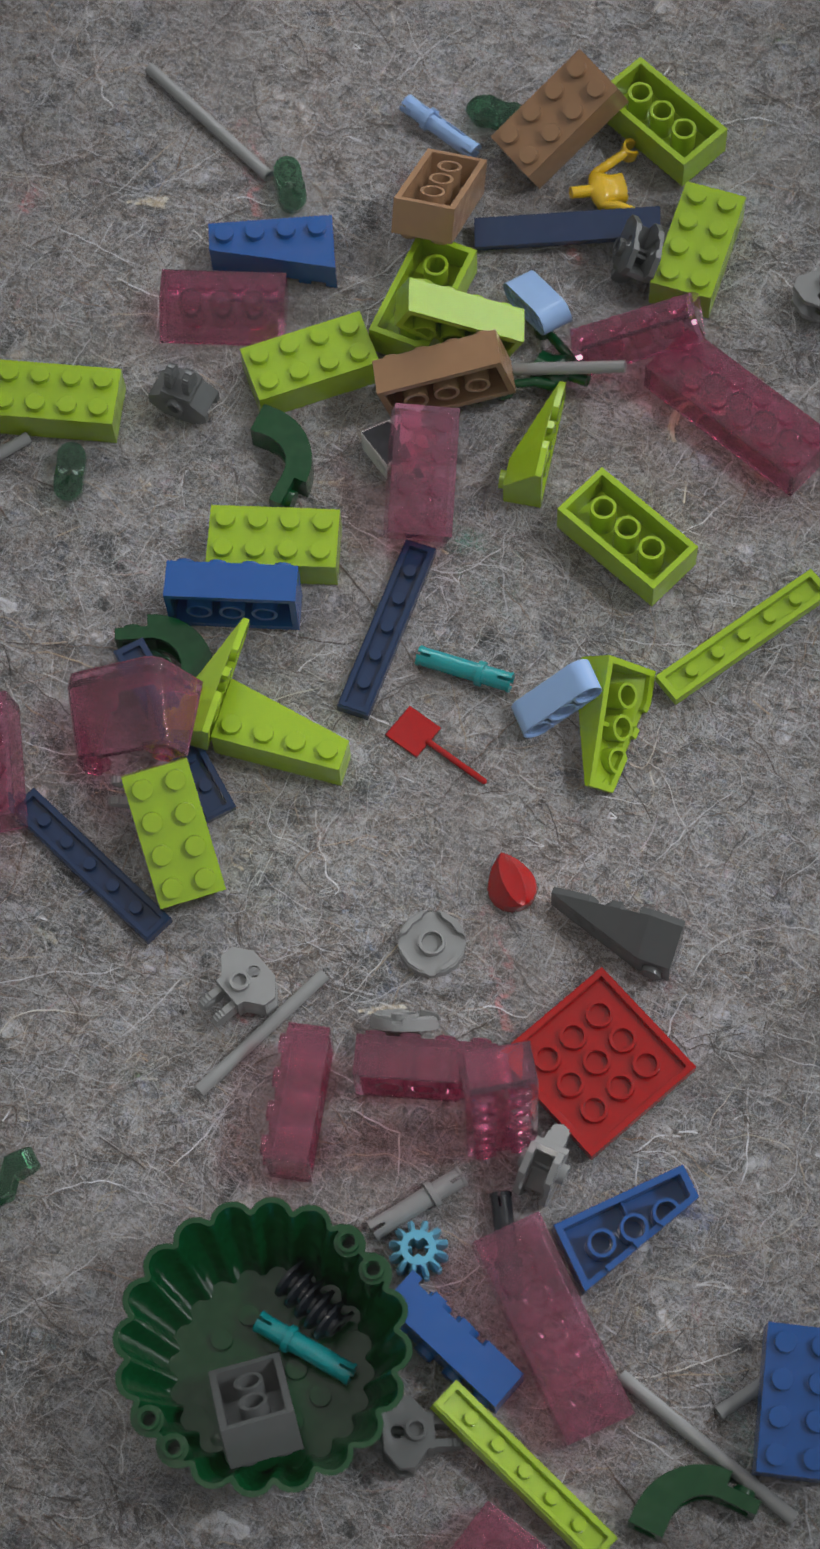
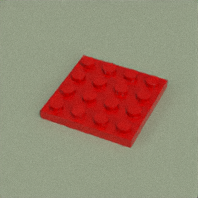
M603 967L598 969L498 1054V1059L558 1124H564L569 1129V1137L591 1160L696 1071V1066Z

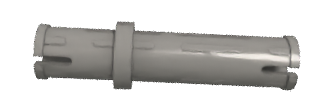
M456 1165L452 1170L433 1182L427 1180L422 1184L423 1188L374 1218L367 1220L366 1223L370 1230L382 1223L385 1224L372 1233L376 1240H381L382 1237L434 1205L436 1208L443 1204V1199L463 1187H467L469 1184L465 1176L454 1183L450 1182L462 1174L460 1168Z

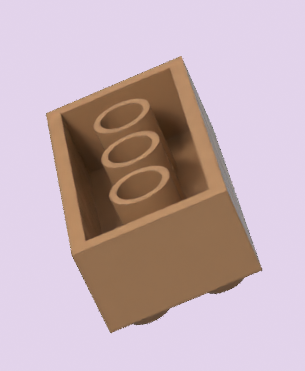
M579 49L491 138L540 189L629 101L609 78Z
M428 148L394 197L391 233L401 234L402 237L407 239L422 238L431 240L432 243L438 245L452 244L484 194L487 159Z
M496 329L478 331L471 336L447 339L440 344L428 347L420 346L409 352L389 354L381 359L372 361L377 395L392 419L414 409H417L419 417L516 393L511 359Z

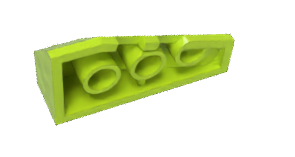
M560 381L510 456L507 470L501 469L498 488L503 489L504 502L541 508L566 399V382Z
M242 618L179 699L177 708H170L165 722V726L169 727L170 739L208 750L214 726L249 630L250 619Z
M611 655L585 656L581 659L589 660L600 683L602 692L598 697L578 710L584 784L596 790L613 793L628 759L626 751L630 741L636 740L640 731L637 725L642 713H647L651 705L656 671Z

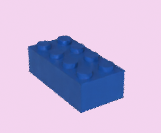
M179 558L176 561L167 560L163 598L168 616L179 619L190 626L236 627L242 618L250 619L249 628L300 630L303 595L298 566L286 562L270 565L259 564L255 561L227 563L219 559L210 560L209 562H197L188 558Z
M769 1321L764 1326L752 1475L820 1483L819 1327Z

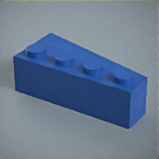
M332 215L208 224L209 252L213 271L249 276L258 273L268 275L270 279L280 280L281 277L299 279V283L311 284L312 281L326 283L327 287L337 288Z
M683 1164L553 1225L551 1232L582 1296L699 1198Z
M412 1270L395 1289L404 1296L408 1304V1316L400 1330L417 1344L414 1350L425 1361L430 1363L434 1359L444 1368L441 1374L451 1384L457 1379L486 1409L489 1408L496 1414L523 1383L524 1374L490 1341L485 1340L481 1343L477 1339L480 1334L464 1317L458 1315L456 1318H453L450 1315L452 1309L447 1305V1301L437 1291L428 1294L420 1286V1281L423 1278Z

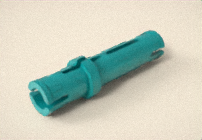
M423 645L418 649L420 655L416 654L415 665L473 681V684L481 687L483 684L509 693L512 689L510 683H514V672L488 666L486 661L480 660L477 663L427 648Z
M266 1311L261 1312L259 1315L261 1319H257L252 1328L254 1333H258L279 1345V1350L283 1353L291 1352L341 1381L344 1385L347 1386L350 1383V1376H354L358 1364L352 1363L300 1333V1328L293 1324L290 1327L269 1315Z

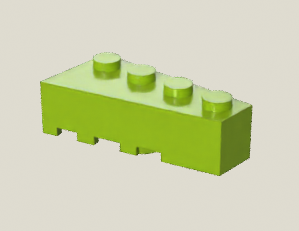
M409 277L396 292L395 326L425 340L435 338L440 343H443L447 339H459L474 335L478 331L496 329L509 357L524 343L525 309L512 306L506 302L486 299L478 294L461 292L449 286L429 283L421 278Z

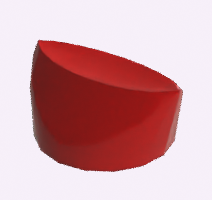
M502 852L498 855L489 874L487 885L489 899L494 906L502 911L511 913L523 911L531 906L536 899L538 891L536 879L532 872L515 857Z

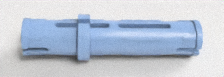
M412 94L404 98L400 111L419 123V127L422 130L432 132L462 155L477 157L481 144L439 115V111L434 107H427Z

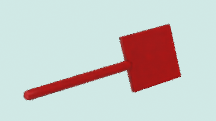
M411 706L406 709L385 734L386 737L416 758L428 745L481 784L487 783L486 778L432 741L441 730V727Z

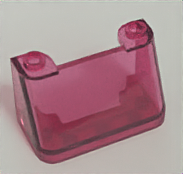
M143 656L72 673L67 690L78 764L85 773L99 776L103 772L110 770L112 762L107 757L140 750H146L152 753L155 759L164 762H170L173 758L188 756L203 681L168 660L156 656Z

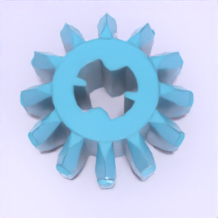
M410 1221L408 1222V1233L400 1228L395 1231L400 1241H389V1249L395 1252L389 1256V1261L391 1264H399L396 1269V1273L399 1276L404 1275L408 1270L409 1274L414 1270L416 1273H422L424 1282L430 1281V1269L435 1274L440 1275L442 1273V1267L438 1262H448L449 1255L442 1251L448 1247L447 1239H438L441 1235L439 1227L434 1228L428 1233L429 1225L427 1221L421 1223L420 1230H415L414 1222ZM415 1246L417 1249H421L424 1246L425 1256L416 1254L413 1257L412 1248Z

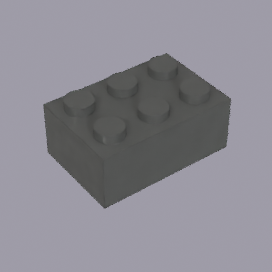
M279 1352L208 1371L220 1433L230 1469L252 1466L258 1461L276 1456H287L294 1451L304 1449Z

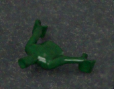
M533 327L537 339H548L560 353L553 354L542 350L534 362L576 361L572 351L554 331L542 336ZM530 375V378L514 379L515 388L536 387L554 391L560 381H570L587 387L591 381V375ZM513 394L497 398L500 400H508L513 396Z

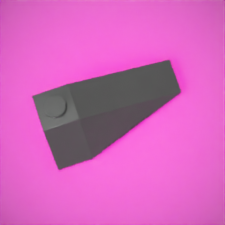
M553 887L551 892L552 906L633 968L641 971L640 973L646 978L669 980L682 946L686 921L645 907H641L639 913L629 911L624 907L623 902L615 900L606 905L599 904V901L592 895Z

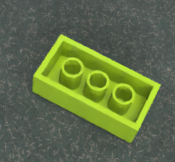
M641 56L611 80L629 102L607 124L625 139H634L636 142L635 147L681 186H684L686 181H690L726 150L728 129Z
M686 181L663 245L661 261L654 278L650 281L649 303L709 318L744 218L746 196Z
M415 238L369 328V336L375 351L385 355L401 354L412 351L420 346L428 347L440 344V341L435 338L425 340L395 326L396 292L411 277L421 278L429 283L449 286L455 290L467 293L477 273V250L455 242L438 245L432 243L431 240Z
M360 311L240 348L243 370L259 412L264 404L283 412H288L375 384L372 361L379 358Z
M0 359V434L21 435L26 432L29 436L117 443L126 392L122 369Z
M603 467L557 508V528L650 606H653L696 565L698 546Z
M211 505L205 562L214 559L223 560L227 563L255 561L259 564L270 565L286 562L298 566L301 584L338 585L342 538L340 509Z
M187 757L121 776L160 909L226 890Z

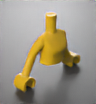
M632 138L626 139L619 152L596 166L588 175L587 185L569 187L570 199L590 197L598 210L636 208L626 204L628 201V190L623 174L605 173L621 161L626 163L635 161L639 152L630 151L636 144L635 140Z

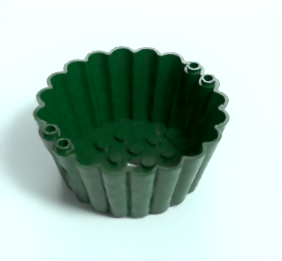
M268 1197L256 1202L250 1210L243 1203L231 1201L219 1205L213 1211L210 1221L202 1217H192L184 1220L174 1233L173 1244L163 1243L156 1245L148 1251L143 1263L145 1277L135 1279L124 1290L122 1304L128 1317L119 1322L112 1336L115 1351L124 1359L117 1368L115 1385L118 1392L124 1398L134 1401L130 1409L132 1427L141 1436L156 1438L155 1448L157 1456L163 1464L178 1469L190 1466L192 1477L196 1483L204 1488L217 1489L230 1482L234 1490L239 1494L252 1498L265 1494L273 1484L280 1490L288 1493L300 1492L308 1488L314 1481L316 1472L325 1476L340 1474L350 1466L354 1448H366L379 1440L384 1427L381 1413L391 1411L402 1400L404 1385L402 1378L397 1372L405 1368L409 1363L413 1350L409 1337L400 1330L408 1316V1304L402 1294L397 1290L388 1288L392 1280L391 1266L382 1255L375 1252H365L366 1241L358 1228L350 1224L332 1226L328 1213L316 1205H304L292 1211L289 1204L284 1200ZM302 1260H306L301 1269L303 1273L312 1268L316 1271L311 1279L312 1283L321 1279L325 1280V1284L321 1289L322 1294L332 1289L335 1291L330 1301L332 1304L341 1300L345 1302L340 1313L342 1315L350 1311L355 1313L351 1320L330 1338L327 1337L317 1341L313 1336L317 1327L307 1330L304 1327L306 1317L297 1319L294 1316L297 1306L288 1309L284 1305L287 1295L278 1298L274 1294L281 1278ZM266 1311L269 1315L290 1327L293 1324L300 1328V1333L352 1363L358 1364L354 1376H350V1383L347 1386L344 1385L341 1381L291 1352L283 1353L279 1350V1345L258 1333H254L252 1328L256 1320L261 1319L259 1317L261 1312ZM279 1352L304 1449L294 1451L287 1456H276L258 1461L252 1466L230 1469L220 1433L208 1371Z

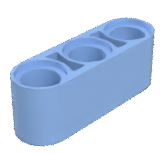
M535 271L526 272L503 284L509 303L512 306L525 309V320L542 336L572 322V316L565 300Z
M581 659L565 666L512 704L511 709L525 738H533L545 733L601 694L602 688L589 660Z

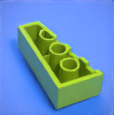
M231 678L211 735L215 753L339 786L342 785L351 758L349 740Z

